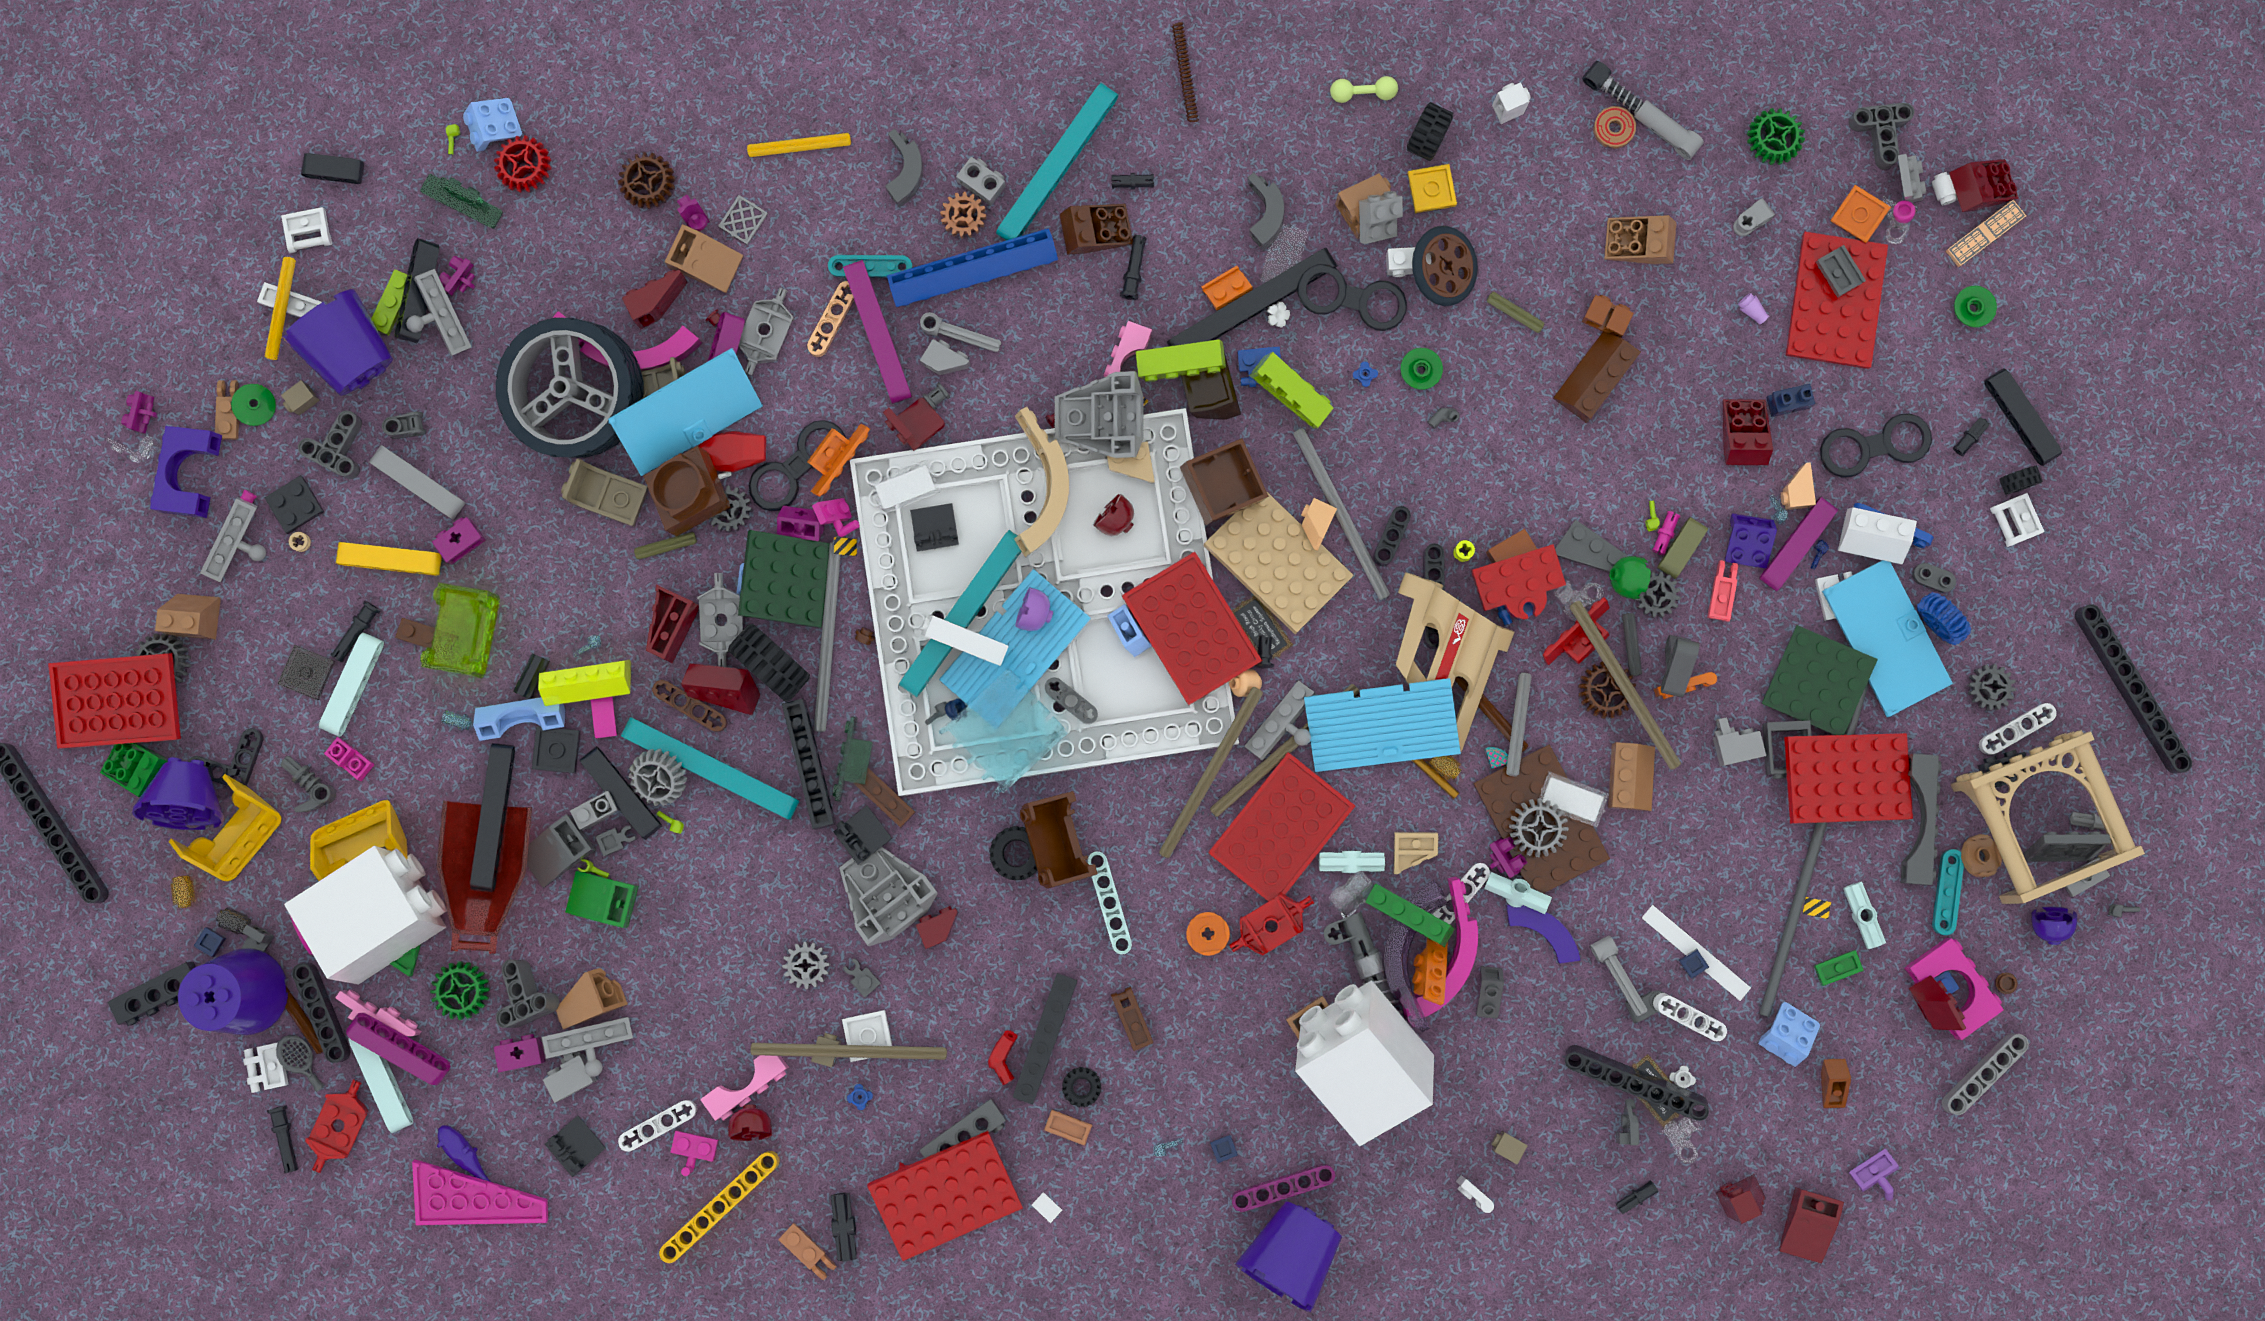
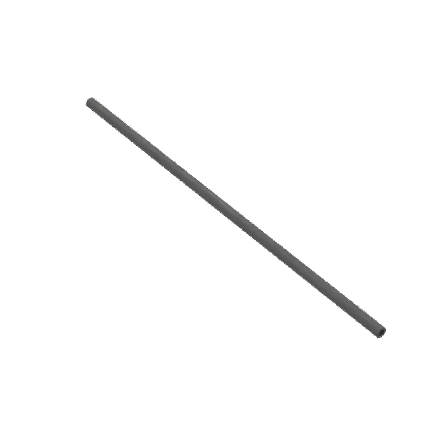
M1869 682L1864 689L1844 735H1854ZM1828 822L1816 823L1760 1008V1015L1770 1017Z

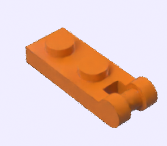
M1708 672L1691 677L1685 693L1696 690V685L1702 684L1708 687L1717 682L1716 674ZM1661 686L1654 689L1656 697L1662 696L1663 699L1673 697V695L1661 693Z

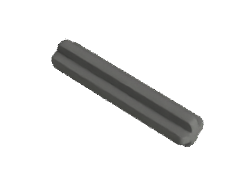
M1626 613L1622 616L1629 674L1639 676L1642 674L1635 615L1634 613Z

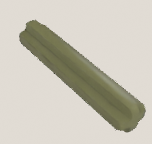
M1492 292L1487 298L1489 304L1533 331L1539 333L1545 324L1543 321L1499 294Z
M694 532L637 547L634 549L635 557L640 560L696 544V535Z

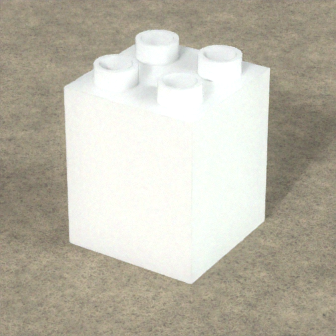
M373 846L284 904L326 978L358 985L388 966L391 962L402 957L403 954L412 948H416L446 928L440 915L447 911L444 902L434 890L426 893L419 881L420 878L425 876L422 865L413 854H409L408 859H406L398 849L389 851Z
M1372 980L1360 988L1354 984L1349 985L1338 993L1333 1004L1323 1010L1320 1006H1314L1302 1015L1299 1020L1301 1026L1299 1041L1296 1045L1298 1051L1295 1071L1359 1146L1433 1105L1434 1054Z

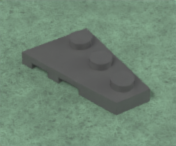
M1577 520L1572 523L1555 547L1557 557L1585 564L1609 573L1619 559L1627 557L1625 553Z

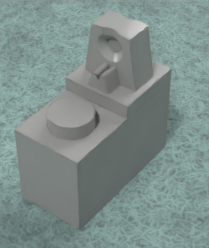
M1727 717L1716 720L1718 731H1714L1715 737H1713L1720 767L1766 756L1760 731L1753 732V728L1740 731L1739 735L1738 731L1735 732L1734 727L1730 728Z
M580 1051L563 1055L564 1058L561 1059L562 1064L560 1065L561 1070L557 1067L547 1072L548 1077L543 1079L554 1103L597 1081L596 1077L589 1076L586 1073L585 1065L588 1061Z

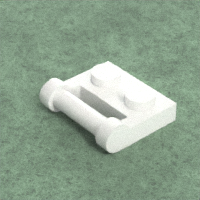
M323 207L281 215L289 253H295L299 249L319 245H332L326 211ZM321 231L320 237L294 241V236Z
M2027 493L1990 508L1991 513L1995 514L2005 536L2007 547L2044 532ZM2006 508H2008L2019 533L2017 537H2014L2003 512Z
M1461 1175L1456 1180L1460 1185L1457 1189L1468 1199L1474 1197L1476 1205L1483 1212L1490 1213L1493 1211V1202Z

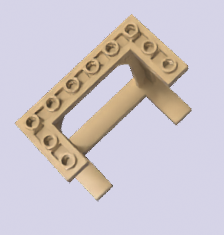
M2082 730L2061 734L2054 737V741L2049 742L2050 747L2043 749L2042 746L2029 751L2030 755L2022 757L2021 754L2009 759L2010 763L2004 766L2002 763L1990 766V771L1984 774L1982 771H1978L1976 773L1960 775L1955 778L1957 782L1950 784L1954 792H1964L1981 812L2014 884V890L1999 896L2002 904L2026 903L2145 854L2142 846H2135L2091 747L2090 741L2094 740L2091 732L2083 733ZM2066 753H2070L2073 758L2069 768L2062 766V758ZM2056 757V764L2050 766L2048 762L2053 761ZM2078 764H2080V767H2078V769L2081 770V774H2077L2075 772V769L2077 768ZM2031 766L2035 768L2034 772L2030 771ZM2044 771L2062 772L2075 778L2086 788L2107 834H2110L2111 844L2114 849L2097 855L2101 860L2036 885L2010 824V802L2018 786L2028 777ZM2013 774H2015L2017 776V780L2011 782L2010 779L2004 776L2014 777ZM1997 781L2006 783L2009 791L2005 794L1998 792L1995 789V783ZM1996 797L2004 798L2005 802L2002 806H2000V800H1996Z

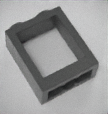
M1810 720L1767 722L1762 724L1763 743L1766 756H1764L1766 775H1772L1773 779H1784L1787 774L1786 768L1774 769L1771 732L1800 731V736H1811Z

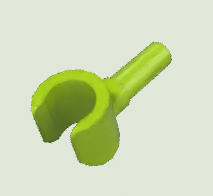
M456 124L446 127L449 141L448 154L450 155L454 153V136L460 135L459 126Z
M1649 501L1651 519L1645 520L1648 532L1657 530L1660 524L1658 517H1656L1654 501Z
M661 811L657 812V816L671 824L669 831L682 833L684 827L682 822L668 817Z
M581 860L586 862L588 866L585 870L578 867L579 871L585 873L592 872L608 878L609 873L594 867L593 863L589 860Z

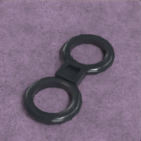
M1327 264L1309 267L1302 274L1298 282L1297 293L1300 302L1308 311L1314 314L1326 315L1335 312L1340 306L1358 310L1363 322L1374 330L1387 331L1395 328L1402 322L1407 311L1405 294L1398 285L1390 281L1379 280L1370 283L1365 289L1349 286L1346 284L1345 278L1340 271ZM1318 273L1331 275L1338 285V294L1335 300L1326 306H1318L1312 303L1306 292L1309 279ZM1379 289L1391 291L1398 301L1396 315L1387 322H1378L1372 319L1367 310L1369 296Z
M1911 413L1898 414L1890 418L1880 434L1864 437L1858 431L1850 428H1838L1830 432L1822 441L1820 459L1824 467L1831 474L1841 478L1853 477L1860 474L1867 467L1869 459L1888 454L1892 459L1902 463H1913L1922 459L1929 452L1932 434L1928 424L1919 416ZM1908 422L1919 428L1922 434V444L1917 452L1904 454L1894 448L1891 442V433L1893 428L1899 423ZM1848 437L1858 443L1861 449V458L1855 467L1843 469L1837 467L1832 462L1829 449L1835 439Z
M826 420L814 421L805 426L797 440V451L783 463L776 461L764 463L757 467L751 475L749 494L754 503L768 511H780L783 506H790L798 494V480L811 468H814L807 463L810 458L806 451V441L809 435L816 430L826 429L830 431L833 428L846 438L842 429L835 423ZM776 470L783 472L788 477L790 489L783 500L771 503L760 497L757 486L763 474Z

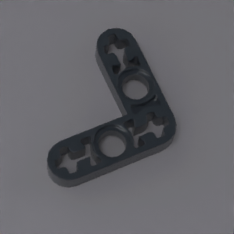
M246 729L241 735L231 766L201 756H193L188 762H191V760L203 761L204 766L208 767L211 780L226 786L229 785L222 778L224 774L233 778L240 773V770L236 769L237 766L247 768L246 772L241 771L240 778H242L240 783L246 786L263 743V734L257 729ZM254 734V737L257 738L256 742H251L248 736ZM244 745H245V746H248V747H249V745H250V748H254V750L251 751V750H249V749H243V748H244ZM247 752L250 755V761L244 765L241 763L240 757L243 753ZM220 766L223 769V775L220 778H215L213 770Z

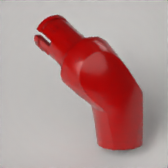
M1006 1030L1002 1034L988 1058L989 1068L994 1069L1002 1085L1015 1079L1005 1062L1018 1036L1011 1030Z

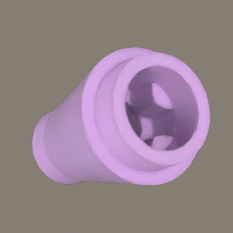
M1749 293L1738 303L1741 307L1740 310L1759 325L1769 317L1756 295L1753 296Z

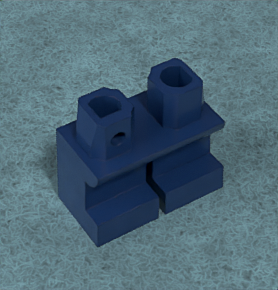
M1811 384L1775 391L1772 395L1766 397L1771 417L1810 409L1815 405Z

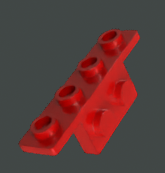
M1606 598L1596 601L1591 606L1590 611L1587 612L1604 640L1610 636L1609 632L1596 621L1610 608ZM1576 620L1575 625L1569 630H1565L1556 643L1549 645L1545 649L1543 658L1545 663L1550 665L1560 654L1565 652L1579 665L1595 648L1578 620Z

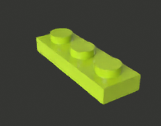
M395 269L371 318L377 330L388 336L398 318L407 274Z

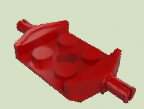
M353 1079L346 1093L325 1095L327 1099L310 1136L305 1139V1142L318 1157L312 1168L313 1171L316 1170V1172L321 1173L325 1161L329 1159L348 1157L368 1114L367 1107L356 1095L362 1082ZM337 1119L344 1122V1129L341 1132L336 1131L334 1128V1122Z

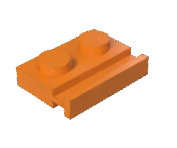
M1238 266L1201 286L1202 291L1206 294L1216 311L1253 290L1252 285L1239 270Z

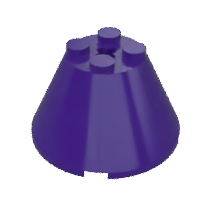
M168 758V761L162 765L132 810L133 816L141 821L147 818L152 820V825L178 830H205V826L214 825L213 828H218L224 823V815L209 771L204 767V762L200 760L185 762L179 758ZM187 825H200L196 828L187 827Z

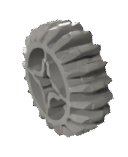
M650 749L647 752H642L639 757L634 759L633 764L630 766L631 772L628 777L633 779L630 785L636 787L633 793L639 792L641 794L639 799L645 797L647 804L652 801L655 806L660 803L662 806L673 803L682 795V791L686 787L684 783L687 781V777L683 776L686 770L680 768L682 762L677 763L675 761L676 756L670 757L669 751H666L664 754L661 749L656 751ZM649 764H654V765H658V767H654V766L649 767V766H647V765H649ZM658 788H667L669 790H659Z
M1538 798L1537 805H1535L1533 799H1530V807H1527L1525 803H1521L1524 810L1521 811L1516 808L1515 812L1519 814L1518 818L1515 816L1510 818L1516 821V825H1509V828L1516 829V832L1510 833V836L1518 837L1513 843L1515 845L1522 843L1519 848L1520 851H1524L1528 847L1527 855L1529 856L1533 850H1535L1536 857H1540V850L1543 851L1544 856H1548V848L1555 853L1556 848L1553 845L1556 844L1562 847L1563 844L1558 841L1559 838L1567 839V836L1561 834V832L1568 831V827H1562V824L1568 822L1566 818H1559L1564 812L1562 810L1557 813L1555 812L1558 809L1557 804L1549 808L1551 804L1549 800H1546L1544 806L1542 805L1543 801L1541 798ZM1536 810L1534 820L1531 823L1522 824L1527 814ZM1543 810L1552 815L1556 825L1544 822ZM1540 821V825H1544V827L1549 828L1541 829L1539 833L1536 834V830L1528 827L1537 826L1538 822ZM1522 830L1533 833L1535 845L1529 844L1525 840ZM1547 832H1555L1549 842L1541 845L1543 836Z

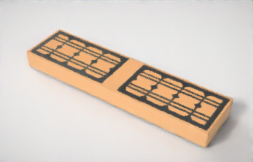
M2012 200L1947 249L1946 253L1960 267L2021 221L2026 215L2016 202Z

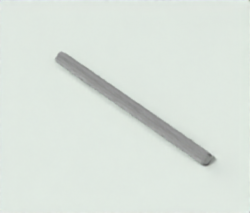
M1303 428L1295 431L1294 437L1329 504L1337 508L1335 515L1380 600L1387 598L1390 593L1309 437Z
M834 542L829 544L814 731L825 732L827 723L841 555L834 554Z

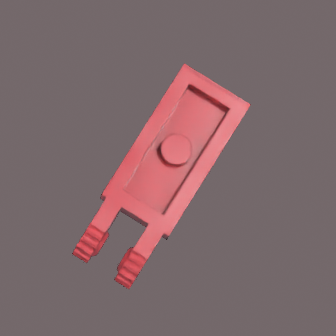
M1720 560L1716 576L1714 577L1707 618L1729 622L1737 586L1738 564L1732 563L1730 575L1727 578L1723 577L1725 561Z

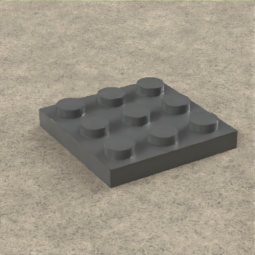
M2047 832L2030 846L2023 855L2026 862H2086L2094 858L2111 843L2110 834L2090 832L2088 835H2080L2079 832H2069L2066 835H2058L2057 832Z

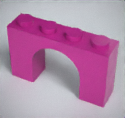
M1945 938L1904 968L1915 984L1930 975L1935 978L1947 970H1954L1964 977L1968 985L1969 994L1966 1003L1960 1010L1965 1016V1019L1962 1021L1966 1029L1963 1031L1949 1030L1955 1039L1963 1040L2004 1009L2000 1005L2002 1004L2000 998L1988 989L1987 986L1989 984L1982 975L1979 976L1975 971L1976 966L1969 957L1966 958L1962 953L1963 948L1956 939Z

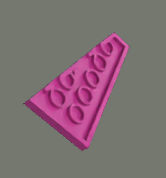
M416 1159L412 1161L416 1225L547 1223L548 1200L546 1198Z

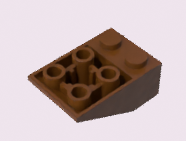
M1126 204L1070 206L1059 214L1067 255L1086 254L1128 246L1133 243Z

